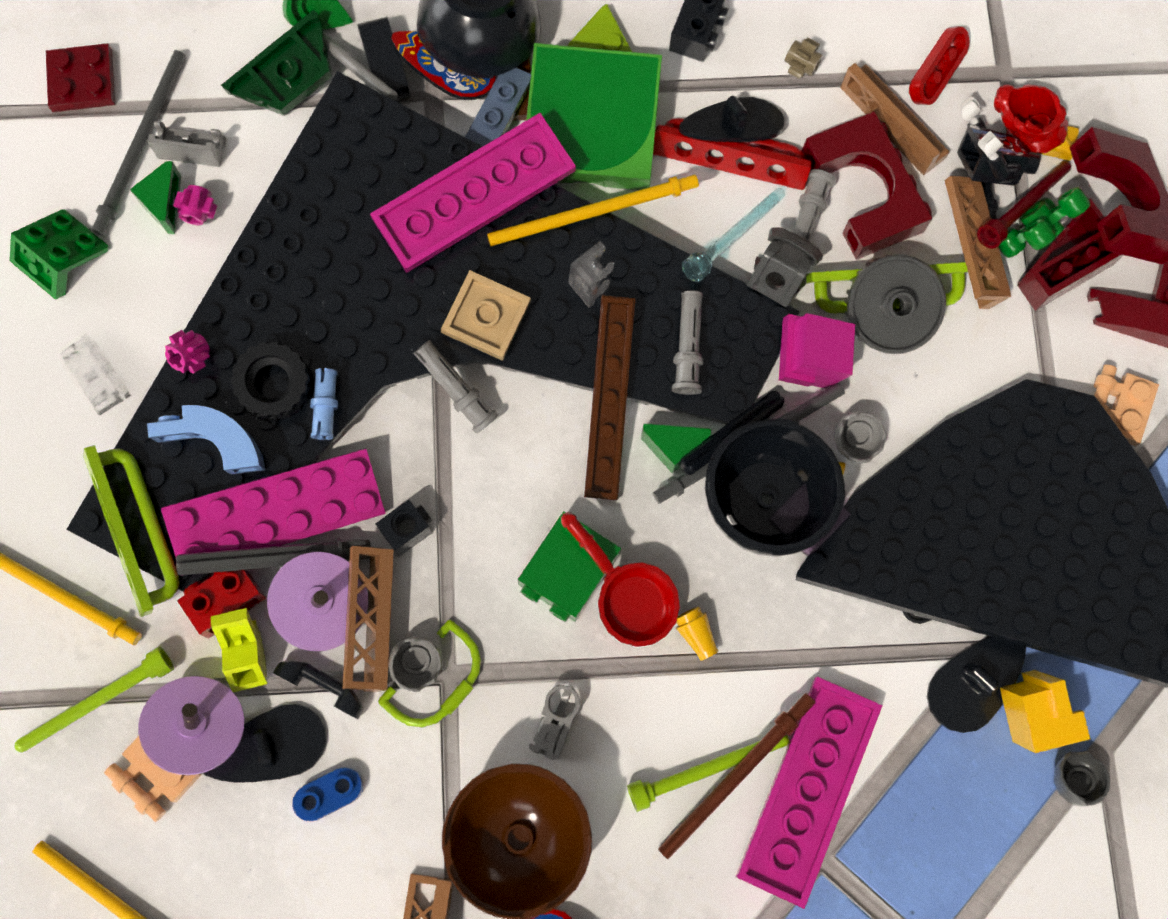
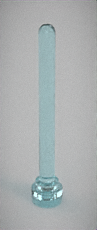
M776 188L707 250L698 253L694 252L682 262V270L685 276L693 282L702 281L711 272L712 262L785 197L784 189Z

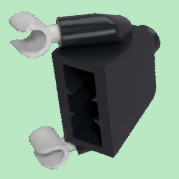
M973 96L961 104L962 117L969 123L957 154L971 181L1015 186L1019 183L1023 173L1033 175L1037 172L1040 165V157L1028 154L1019 138L987 129L983 119L976 117L983 109Z

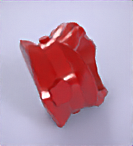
M1007 84L998 88L993 102L994 108L997 112L1001 113L1002 122L1007 127L1006 134L1019 138L1027 153H1047L1064 143L1068 127V121L1065 119L1067 114L1066 109L1061 105L1059 97L1054 91L1047 87L1026 84L1018 88Z

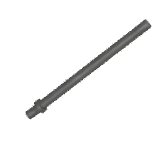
M174 50L103 205H98L96 209L98 216L91 230L98 235H104L110 220H115L117 216L116 207L145 147L149 134L154 127V121L157 120L186 56L181 51Z
M836 383L779 418L799 422L844 395L845 390L840 383ZM709 463L693 475L685 473L678 478L675 476L669 478L668 484L652 492L657 503L661 504L674 495L679 497L684 494V489L706 477Z

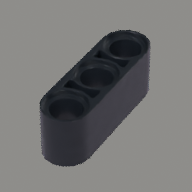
M388 17L357 24L370 71L397 93L395 101L411 98L400 56L391 43L393 33Z

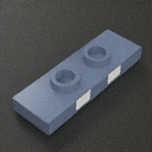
M514 68L498 75L465 137L481 146H485L505 134L530 89L531 74Z

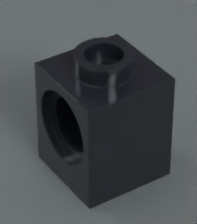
M407 500L375 523L399 557L432 534L428 526L432 521L431 517L421 504L415 508L410 500ZM411 519L416 522L412 532L408 534L398 532V527L402 521Z

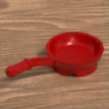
M571 512L564 513L561 517L563 527L568 529L580 543L579 546L587 551L603 574L605 573L606 575L604 584L601 587L598 607L600 619L608 633L621 643L635 647L653 645L666 637L676 624L680 609L678 590L670 576L657 566L642 562L625 564L622 567L617 566L614 568L604 551L593 539L594 536L590 535L577 520V516Z

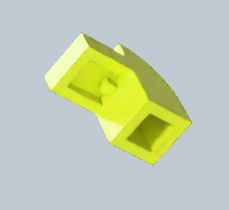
M247 608L211 616V628L222 649V671L232 692L268 684L261 634L256 620L251 619Z

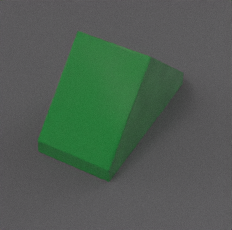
M165 161L130 189L143 208L168 234H175L178 208L174 207L173 204L177 191L180 192L181 174L173 161Z
M643 424L641 440L673 474L680 468L681 458L711 436V429Z

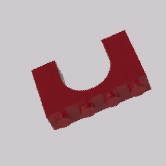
M875 111L806 138L802 151L806 160L812 162L810 170L819 169L832 173L850 166L864 167L876 173L886 186L887 202L876 209L849 219L842 232L856 260L925 232L932 221L930 206L920 197L914 177L906 171L899 149L893 147L888 137L887 127L883 121H879Z
M1091 127L1069 147L1077 171L1113 184L1125 195L1131 206L1120 204L1097 223L1105 250L1163 265L1168 261V193L1148 143Z

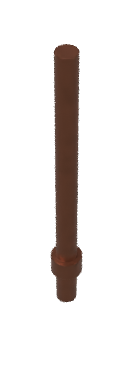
M807 693L787 713L783 711L774 720L776 725L658 848L666 859H669L786 734L790 736L799 727L797 723L816 704Z

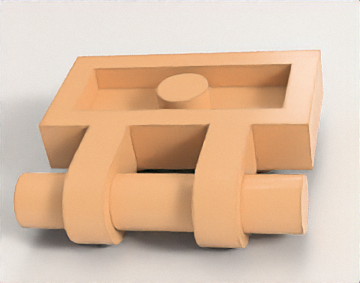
M1104 365L1101 375L1096 377L1094 388H1096L1094 396L1130 445L1136 447L1142 441L1159 384L1130 373H1126L1122 377L1121 383H1119L1114 378L1117 368L1112 365ZM1109 394L1116 397L1112 409L1106 405Z
M139 736L122 753L131 765L123 771L116 763H113L104 772L113 781L111 785L119 793L124 792L136 803L135 809L142 815L147 814L155 822L166 813L157 802L164 795L171 802H177L202 775L174 774L158 767L144 752ZM141 774L154 784L153 788L147 793L135 782Z

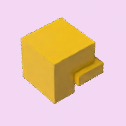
M1031 670L1022 673L1023 682L1000 687L1012 742L1034 753H1039L1090 739L1084 711L1077 710L1072 712L1065 680L1037 670Z

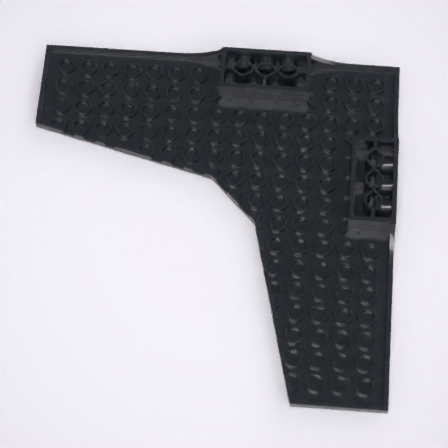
M337 71L184 329L185 333L193 330L194 333L202 335L207 341L210 358L204 361L205 367L194 374L190 370L181 373V371L172 368L166 360L114 449L126 450L136 459L176 567V556L160 509L161 507L315 463L328 446L341 436L344 429L354 419L356 420L365 410L364 408L375 397L377 398L384 389L397 386L396 384L415 378L420 379L431 376L427 368L413 355L428 340H431L452 367L465 366L471 363L489 364L501 367L503 370L517 371L533 375L536 378L550 379L565 383L568 386L593 391L601 296L635 298L627 399L635 400V402L645 405L651 404L667 408L678 413L683 412L695 415L698 418L727 425L752 406L781 349L783 317L788 314L798 316L800 311L789 305L787 308L782 306L778 302L746 286L745 282L612 213H606L490 246L487 233L593 204L556 184H553L406 273L373 222L370 213L483 146ZM469 270L531 298L528 309L503 361L441 333V328ZM684 291L703 293L699 353L704 359L703 365L700 366L699 384L702 386V392L695 395L672 392V384L676 381V365L673 363V357L679 352L681 293H684ZM262 342L266 344L278 342L280 345L284 346L285 344L291 347L294 352L296 351L301 356L311 374L310 384L312 389L308 394L309 399L307 403L302 405L298 413H293L287 419H278L279 421L263 420L249 413L239 403L232 391L234 390L231 384V377H233L232 369L237 364L238 357L247 352L249 347L258 346V343ZM276 365L262 368L255 378V387L258 393L266 398H276L282 395L289 384L286 371ZM321 368L323 373L324 368L334 369L338 372L335 390V400L338 401V409L334 410L333 439L326 440L325 436L324 440L311 438L313 409L310 407V400L314 398L315 370ZM181 405H199L218 410L235 420L253 437L262 453L265 470L231 475L223 470L221 454L212 441L192 438L158 443L148 437L147 423L158 422L159 417L167 415L180 416V419H183ZM118 462L104 465L105 475L139 569L165 582L124 466ZM92 485L66 530L119 557L95 488ZM211 573L178 574V589L184 592L191 584L198 581L203 582Z

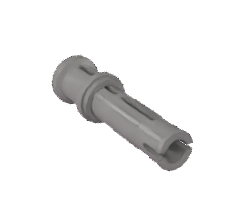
M819 169L810 170L806 191L799 198L800 213L792 231L809 242L811 241L819 215L827 208L826 198L829 189L836 182L832 174Z
M684 291V293H681L679 352L673 357V363L676 365V381L672 384V392L695 395L702 392V386L699 384L700 366L703 365L704 359L699 353L703 293Z
M431 340L425 342L413 353L454 400V409L457 412L461 411L473 424L472 430L475 433L482 431L498 416L497 411L490 410L479 397L480 391L474 387L470 388L456 370L433 345Z

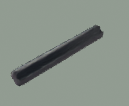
M778 391L768 393L683 456L679 463L681 469L687 475H693L709 463L713 452L724 438L741 426L769 418L783 407L785 403L784 397Z

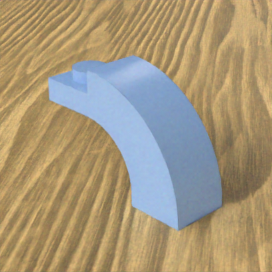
M181 405L183 419H180V416L167 415L159 417L158 422L147 423L148 437L158 443L192 438L212 441L221 454L223 470L231 475L265 470L262 453L253 437L235 420L218 410L199 405Z

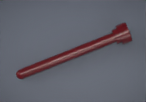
M1062 161L999 219L987 220L977 231L979 242L986 248H997L1007 238L1008 228L1070 172L1072 168L1071 163Z

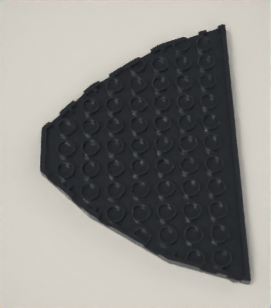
M1026 379L945 420L854 492L843 507L835 525L818 542L796 574V581L1168 688V508L1151 472L1094 395Z

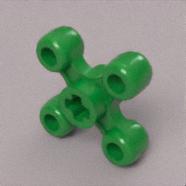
M1074 187L1058 199L1059 205L1057 206L1049 197L1040 199L1020 217L1024 224L1022 229H1008L1007 238L998 246L999 250L1006 258H1011L1019 254L1026 247V241L1034 250L1043 249L1063 231L1064 226L1059 221L1065 216L1075 218L1090 207L1088 197L1079 187Z

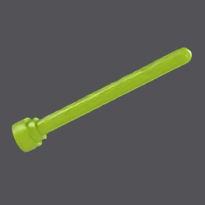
M158 646L146 654V658L141 661V666L19 738L14 744L15 750L18 752L29 750L148 677L153 679L156 676L159 678L174 670L170 657L162 647Z
M786 734L770 752L787 746L789 744L788 735ZM760 741L653 783H649V781L642 783L641 780L627 784V790L636 812L650 808V803L656 801L655 797L737 766Z

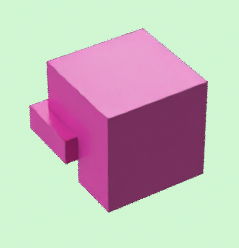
M809 313L802 317L793 314L783 317L779 381L827 389L852 376L855 324Z

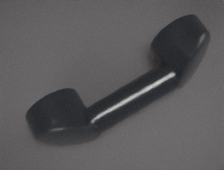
M298 661L279 662L273 671L275 675L296 686L304 677L339 696L334 707L356 719L360 718L364 710L361 701L352 689H342L343 682L309 663Z

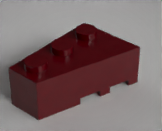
M1091 198L1089 199L1090 207L1068 223L1017 284L1035 311L1112 267L1124 256L1105 250L1097 227V223L1104 218V215Z

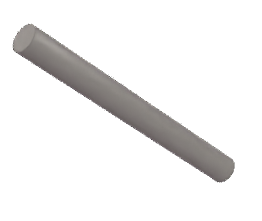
M324 33L327 52L370 88L394 101L397 99V93Z

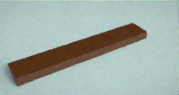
M601 296L584 491L585 498L618 500L635 298Z

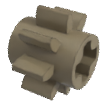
M808 37L802 43L795 40L784 59V62L790 65L787 73L798 79L804 77L805 73L812 76L823 58V55L817 51L820 44Z

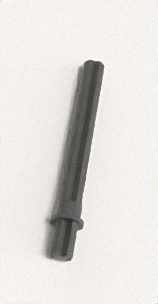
M339 537L334 542L179 554L176 557V569L179 575L281 567L293 558L311 552L331 553L349 561L350 547H371V543L368 539L341 541ZM359 555V560L369 559L371 556Z

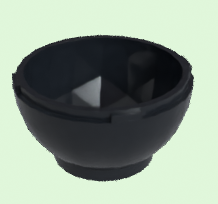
M420 0L417 14V33L426 51L442 66L453 72L472 76L474 79L493 78V76L513 70L526 61L533 53L534 43H538L541 37V17L537 0ZM513 11L515 16L513 18L508 17V14Z
M778 418V420L766 419L754 421L735 429L721 441L713 452L706 470L705 495L708 509L716 526L729 540L740 548L758 555L774 557L791 555L816 545L830 532L843 509L846 493L841 466L833 450L821 437L808 428L799 425V422L782 418ZM804 471L808 477L807 481L803 482L797 473ZM764 493L770 494L773 499L772 503L765 504L761 500V495Z

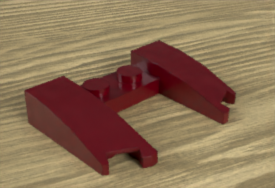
M1168 261L1163 265L1159 264L1151 300L1096 289L1088 291V302L1099 301L1102 317L1093 320L1094 325L1168 348Z

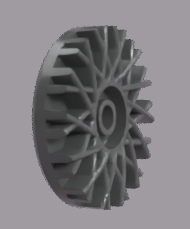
M885 255V257L875 258L873 262L866 263L864 269L856 272V278L851 279V282H853L851 288L846 291L848 298L844 299V303L847 304V311H845V315L848 316L847 322L855 324V335L858 337V340L872 349L888 354L911 352L926 344L940 328L946 311L945 289L938 274L924 261L907 255ZM897 298L900 301V306L897 310H893V302Z

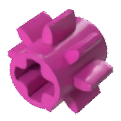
M189 185L183 192L177 191L173 204L174 207L178 208L177 212L180 213L179 218L181 220L198 226L203 225L204 221L207 222V218L214 219L217 204L213 203L214 199L211 198L212 193L206 188L197 185Z
M180 330L169 337L171 343L165 346V356L172 368L181 371V373L190 370L194 374L205 367L204 361L210 358V355H208L209 345L202 335L194 333L193 330L187 333Z

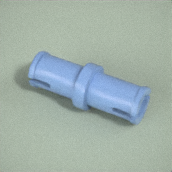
M321 368L315 370L314 398L310 400V407L313 409L311 438L324 440V436L326 440L333 439L334 410L338 409V401L335 400L336 376L338 372L334 369L324 368V373Z

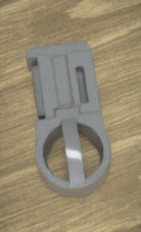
M560 685L548 692L541 713L546 717H542L533 740L536 742L535 745L529 744V749L532 752L543 754L552 760L558 759L574 717L580 709L581 701L575 689L567 685ZM565 689L556 713H553L550 707V699L557 690ZM572 692L575 696V708L568 716L562 717Z

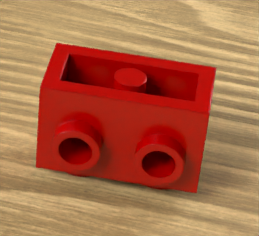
M248 570L213 572L214 575L203 583L202 581L195 582L184 590V596L178 599L177 602L199 635L208 639L215 635L211 628V616L247 608L249 611L267 598Z

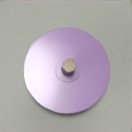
M311 552L293 558L277 572L268 591L267 609L273 627L285 641L297 648L308 651H326L345 643L349 562L331 553ZM358 578V587H359V586H360L361 584H363V583H362V582L359 580V578ZM366 587L357 594V604L365 613H367L368 608ZM356 613V622H357V621L360 620L361 618H360L359 615ZM361 625L355 630V634L359 630Z
M201 676L179 678L159 688L146 702L139 719V739L148 758L163 770L180 775L201 774L223 764L237 749L244 731V714L236 695L221 682Z

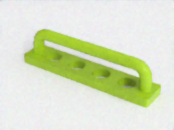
M966 262L929 264L938 275L951 274L952 289L949 293H945L946 306L955 304L964 294L965 273L968 272ZM862 269L811 272L806 274V283H814L816 303L823 311L832 314L845 313L847 311V304L844 303V300L832 301L828 298L827 282L851 281L852 278H856V272ZM897 298L893 302V310H897L900 306V301Z
M95 445L86 447L83 451V458L141 617L152 614L154 605L165 602L175 595L179 587V576L139 465L134 456L126 450L110 449L98 453ZM118 462L124 466L165 579V584L160 589L151 592L147 591L105 475L104 465Z

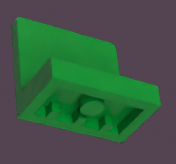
M61 209L11 232L9 261L56 300L66 295L68 271L108 251V244L65 209Z

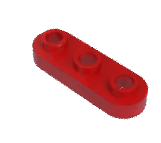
M964 27L946 28L909 85V95L914 104L932 105L967 54L970 44L969 34Z

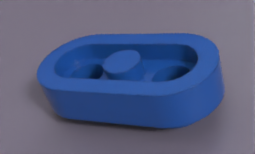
M339 768L302 786L293 797L292 806L295 814L304 821H317L355 802L363 791L362 777L353 769ZM342 779H346L349 782V789L345 793L339 792L337 788L339 781ZM310 795L316 799V806L312 810L305 807V799Z

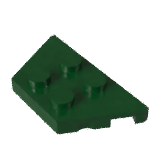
M315 10L311 11L221 84L227 94L285 116L333 77L321 19Z

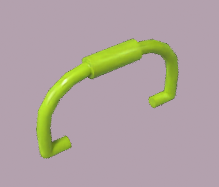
M447 620L436 634L443 639L451 630L463 640L470 649L472 657L471 672L466 681L462 680L440 706L441 710L433 716L423 719L409 717L389 702L396 693L390 686L379 698L378 703L395 719L407 726L423 728L438 723L448 714L451 716L474 689L472 686L479 675L481 664L478 646L470 635L453 620Z

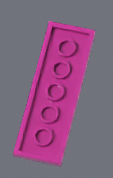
M538 113L370 213V216L407 273L576 171V166L541 113Z
M366 448L160 508L176 557L179 554L281 546L386 514Z
M818 676L814 678L808 693L816 704L797 723L799 727L792 733L735 876L803 909L806 907L883 705Z

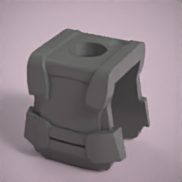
M772 227L768 235V241H771L762 257L756 256L755 271L746 286L787 308L794 294L806 285L803 279L810 268V264L815 266L823 258V254L817 246L801 236L784 228Z

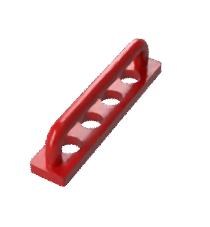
M684 118L670 119L664 125L658 124L656 126L654 155L798 190L805 188L812 162L806 160L803 151L797 146L772 139L752 142L698 140L684 136L679 132L680 123ZM686 142L691 145L692 149L682 150L677 146V143ZM712 149L718 150L723 156L714 158L707 151ZM748 157L754 163L752 165H744L738 159ZM774 164L780 165L785 171L780 173L774 172L769 166Z

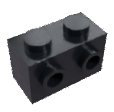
M684 0L671 33L669 51L704 62L707 52H713L719 37V34L715 33L717 26L723 27L729 8L724 7L725 0Z

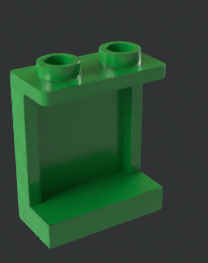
M563 511L517 581L518 585L522 587L520 593L534 603H538L539 600L551 606L549 612L563 622H566L568 618L576 622L580 612L605 576V573L603 574L587 551L579 546L580 543L568 529L563 527L561 517L566 513ZM581 523L589 534L594 536L593 539L613 565L620 555L621 548Z

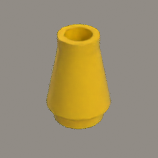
M699 606L677 617L676 623L678 626L676 630L695 651L700 661L718 652L706 612L702 613Z

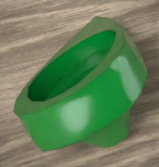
M283 0V16L292 26L313 10L319 15L323 30L353 22L344 7L337 0Z

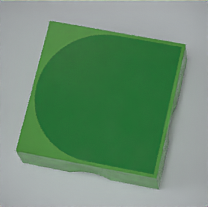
M534 43L526 121L541 113L576 166L575 172L557 183L588 182L603 187L631 190L649 188L662 55Z

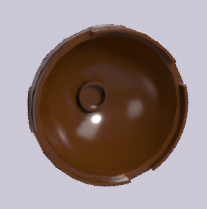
M508 764L483 772L473 778L459 792L444 820L442 850L446 870L451 881L470 904L484 913L503 919H531L546 914L560 906L577 889L586 873L590 860L592 831L587 810L578 794L565 780L539 766Z

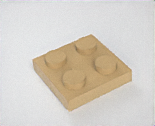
M469 270L441 328V333L503 361L528 309L531 298Z

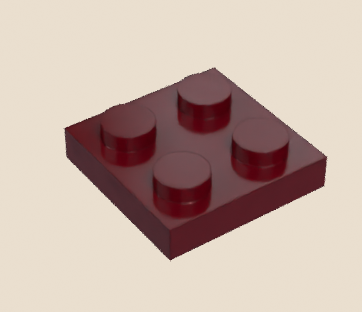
M108 43L46 50L48 107L52 112L115 105L113 52Z

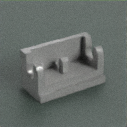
M154 121L157 136L149 134L147 142L158 159L220 167L226 137L222 135L219 129H211V134L166 128L163 122Z

